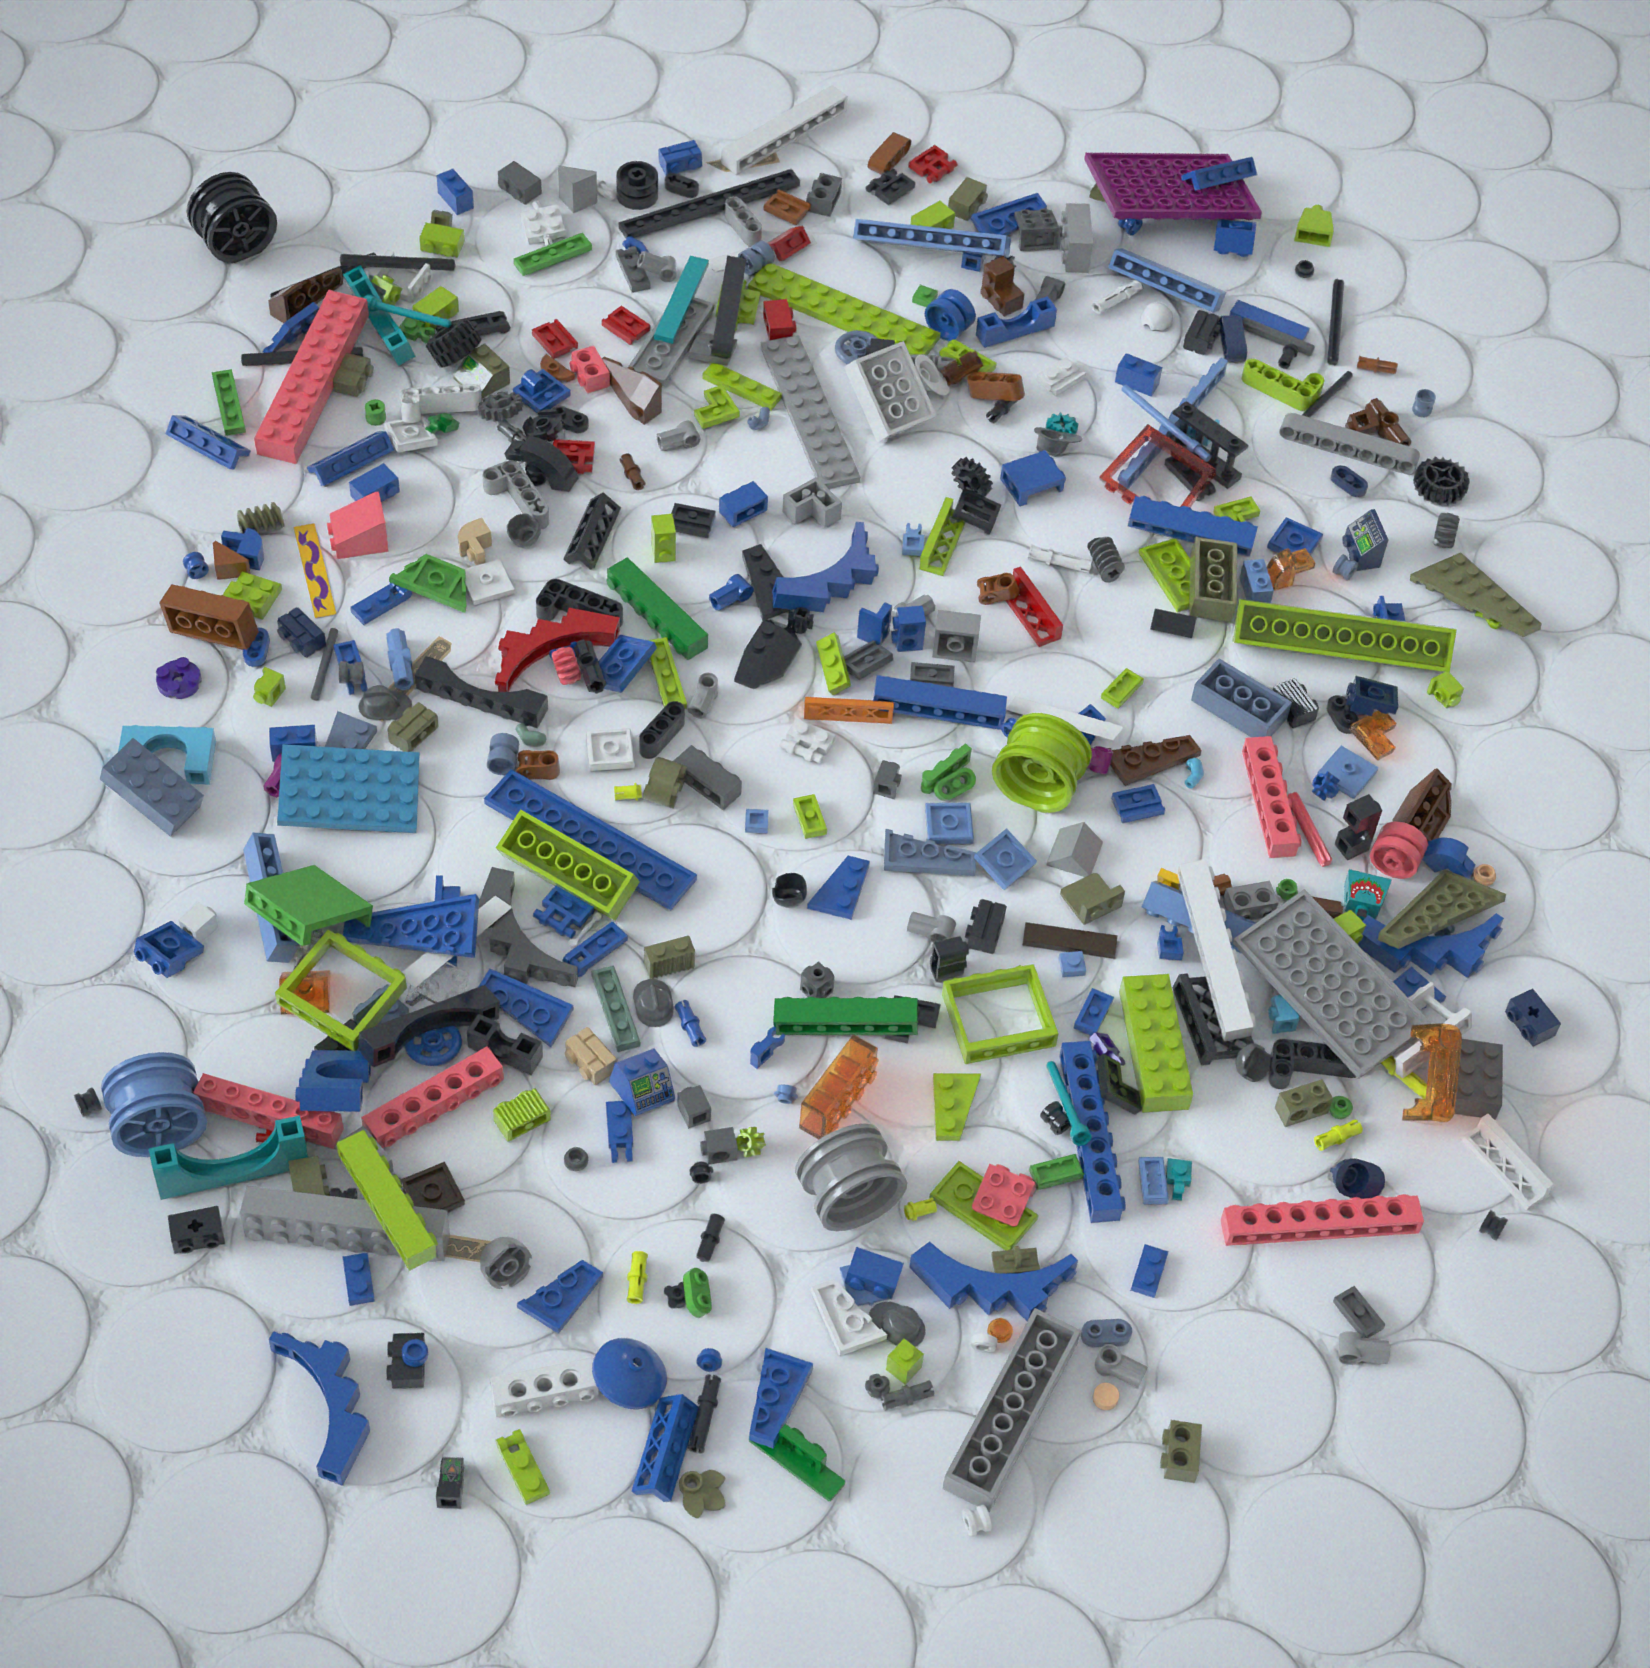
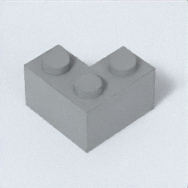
M817 477L783 494L782 512L794 524L812 516L823 528H826L841 520L842 502Z

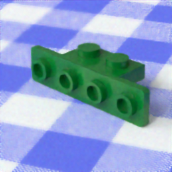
M785 1424L779 1431V1439L774 1448L749 1440L751 1444L829 1502L834 1499L845 1485V1480L826 1466L827 1454L825 1450L817 1443L812 1444L805 1439L803 1433L797 1428H791Z

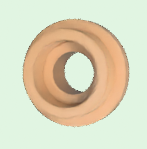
M1482 864L1475 868L1473 878L1476 882L1489 886L1495 882L1496 873L1492 866Z

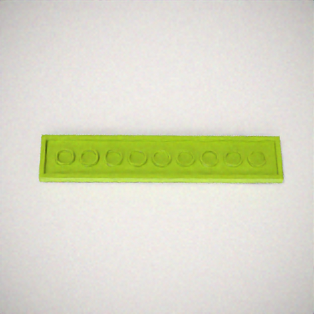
M773 263L763 266L748 284V289L761 292L760 296L770 300L787 299L788 305L792 309L844 331L869 332L878 339L895 340V344L904 341L910 355H928L940 339L941 333Z

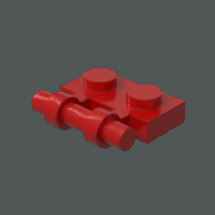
M933 145L909 161L908 168L921 177L929 174L926 180L931 184L942 179L943 175L951 173L958 163L956 160L949 162L948 153Z
M555 439L553 441V445L562 451L570 461H578V463H572L577 474H584V472L592 473L593 464H585V462L594 461V441Z

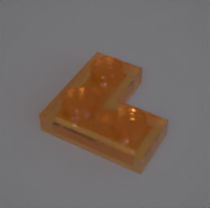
M1376 711L1372 716H1366L1353 723L1349 728L1377 761L1393 753L1396 748L1384 735L1394 729L1397 724L1389 714Z

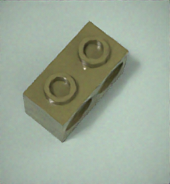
M1323 1079L1280 1092L1275 1109L1284 1126L1288 1127L1328 1114L1333 1097Z
M1171 1420L1168 1429L1163 1430L1162 1444L1166 1445V1453L1162 1452L1160 1468L1164 1469V1479L1190 1483L1196 1482L1199 1473L1202 1424ZM1181 1436L1186 1439V1442H1181L1176 1437ZM1175 1460H1180V1461H1182L1185 1465H1184V1466H1179V1465H1177L1174 1461H1175Z

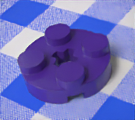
M180 657L177 660L167 662L156 670L157 688L162 695L168 698L169 695L176 696V699H185L192 696L198 691L202 680L199 668L186 657ZM177 677H182V681L174 679Z

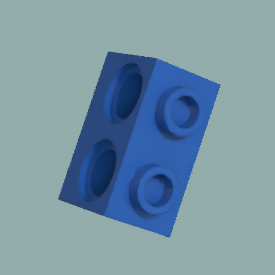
M923 605L897 607L896 616L893 617V629L895 631H891L892 644L896 643L897 652L923 650L926 628Z

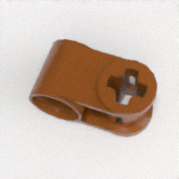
M1007 572L982 577L977 580V587L980 589L978 599L983 605L1011 600L1019 594V586L1011 573Z
M523 750L518 753L519 767L516 772L529 780H553L559 776L560 766L556 752L551 750Z

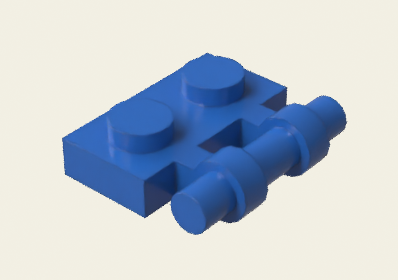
M555 886L542 900V906L546 910L543 912L536 909L533 917L538 919L540 924L555 929L557 934L565 935L572 939L576 931L570 928V926L574 924L581 928L594 913V907ZM557 914L564 919L560 922L553 918V916Z

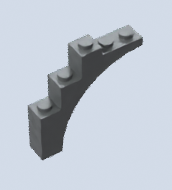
M491 867L479 899V909L494 896H497L511 906L515 887L513 871ZM512 908L488 927L493 928L489 938L490 952L501 956L507 955L504 964V975L524 984H528L529 978L532 977L539 981H550L561 986L576 987L578 967L561 962L535 946L520 929Z

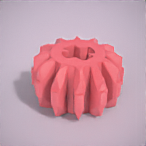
M563 647L552 652L553 663L560 683L570 685L579 681L581 673L573 649L571 647Z

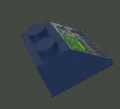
M1371 509L1347 526L1342 542L1349 552L1350 561L1358 562L1356 571L1381 567L1389 539L1376 510Z

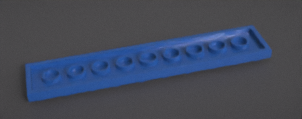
M512 769L484 798L485 805L509 819L514 820L521 809L633 873L640 882L635 891L670 911L697 880L696 873Z

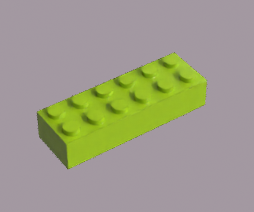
M521 809L496 846V849L505 858L588 903L595 910L614 921L640 883L633 873Z
M1169 974L1123 976L1119 995L1137 1090L1140 1092L1142 1113L1189 1110L1193 1098V1090Z

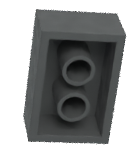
M1455 1038L1449 1052L1448 1113L1479 1118L1489 1114L1496 1120L1502 1107L1503 1045Z

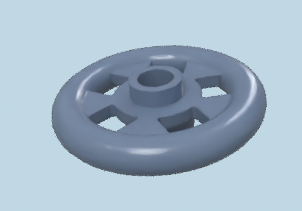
M865 331L847 332L837 339L835 353L842 362L849 364L859 359L858 357L865 356L866 346H870L871 338H878ZM850 341L851 344L847 346L845 342ZM849 351L851 356L846 355L845 352Z

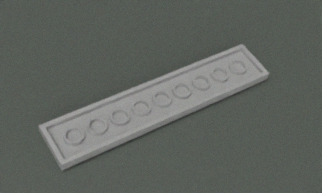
M799 335L761 342V351L777 389L782 393L783 403L815 478L817 477L828 489L860 483L859 472Z

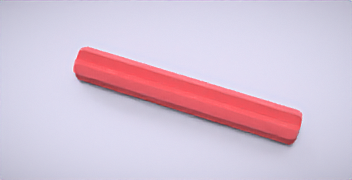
M1297 792L1288 794L1287 797H1290L1292 801V812L1319 864L1322 867L1329 866L1332 857Z

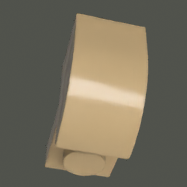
M483 518L466 523L458 533L460 556L467 555L470 562L473 561L475 565L485 563V551L483 549L492 546L491 531Z

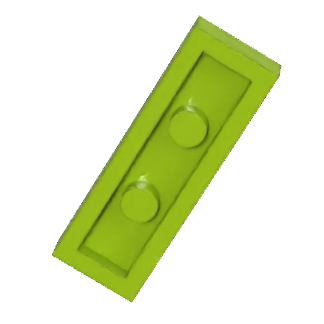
M833 632L816 641L828 692L835 695L851 687V682L839 636Z

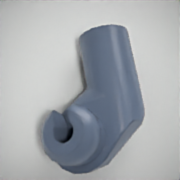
M762 407L758 418L756 416H753V419L749 417L747 421L749 428L758 430L768 425L770 409Z

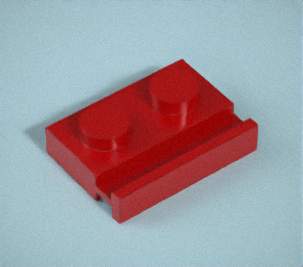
M622 305L610 313L608 318L601 320L604 328L629 345H632L634 340L637 341L651 331L649 323Z
M557 318L552 323L547 322L532 329V336L553 359L570 352L572 348H578V342Z

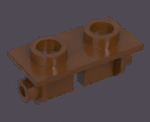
M970 351L960 357L959 360L962 363L960 366H958L956 361H953L943 367V370L940 372L947 381L948 386L961 382L964 377L978 372L984 366L976 351Z

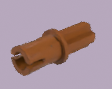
M1359 356L1358 369L1372 370L1374 373L1378 371L1396 374L1398 363L1379 360V357L1373 359Z

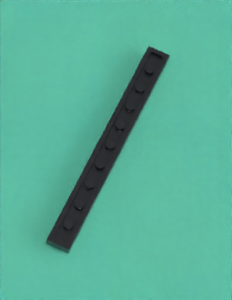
M792 169L621 221L619 222V230L625 238L630 236L636 238L725 210V203L729 197H738L744 203L777 194L778 189L786 191L799 187L800 179Z

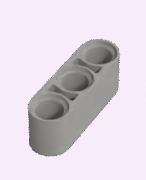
M729 197L725 203V219L746 245L752 246L761 241L762 224L740 198Z

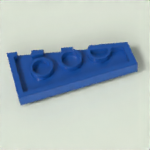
M490 968L478 986L485 985L500 1001L499 1008L549 1047L553 1046L574 1010L572 1004Z

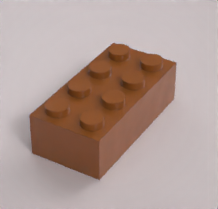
M171 584L159 602L170 633L241 650H247L259 633L250 603L244 600Z

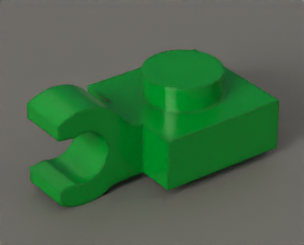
M441 413L428 418L431 425L425 427V430L432 434L440 430L448 433L458 430L460 422L453 419V416L448 413Z

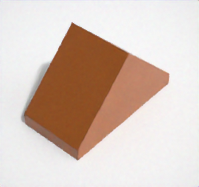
M216 540L213 542L217 580L238 578L242 571L251 574L248 559Z

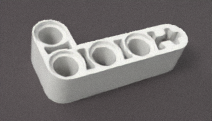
M455 385L401 390L402 420L406 423H415L421 420V414L477 411L479 403L482 402L481 387L478 385Z

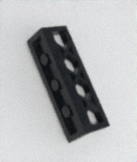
M604 492L590 499L563 558L568 564L580 560L590 570L595 568L621 510V507ZM606 505L613 510L611 515L607 514ZM603 519L605 525L604 530H601L598 522ZM593 534H596L599 542L598 545H594L592 539ZM587 549L590 550L591 560L584 555Z

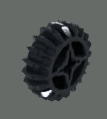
M1435 456L1432 460L1427 458L1425 462H1421L1417 467L1413 484H1415L1414 490L1418 491V496H1424V500L1429 499L1431 504L1437 502L1439 506L1442 503L1448 506L1450 503L1456 504L1458 500H1462L1468 492L1470 478H1468V472L1465 471V467L1459 466V462L1454 463L1452 459L1445 460L1444 457L1438 459Z

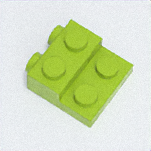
M242 571L236 582H230L223 595L249 602L253 616L263 620L282 591V584Z

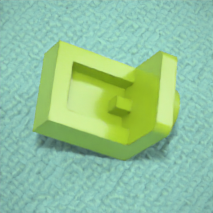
M385 274L382 277L374 275L371 282L386 290L382 302L395 305L400 299V293L403 288L393 283L394 279Z

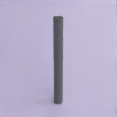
M331 628L317 672L311 693V699L315 701L319 700L334 649L333 645L338 635L336 628Z

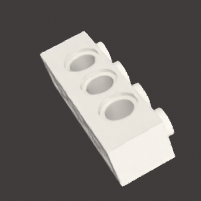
M590 1357L491 1377L490 1387L496 1417H512L520 1412H537L544 1407H561L569 1402L578 1400L585 1402L598 1397L599 1389L592 1374L593 1358ZM567 1382L576 1383V1385L572 1387H568L565 1384ZM542 1387L550 1388L547 1392H542L539 1389ZM517 1392H523L525 1394L522 1397L513 1396Z

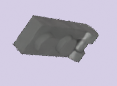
M632 246L627 250L617 249L616 258L631 292L651 289V283L645 270L637 267L639 256L636 247Z

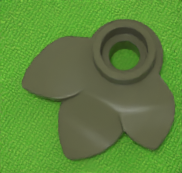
M707 1470L702 1473L689 1471L683 1474L679 1480V1489L684 1495L683 1507L687 1513L698 1519L701 1517L704 1509L710 1511L723 1509L725 1507V1499L718 1488L724 1483L726 1477L715 1470ZM693 1482L697 1486L695 1488H689L687 1485Z

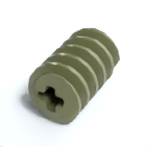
M271 502L270 509L267 504H263L262 511L258 506H254V513L250 508H246L245 515L241 510L237 511V521L242 534L246 528H254L257 533H260V526H263L265 531H268L269 524L276 529L277 522L282 527H285L280 507L275 502Z

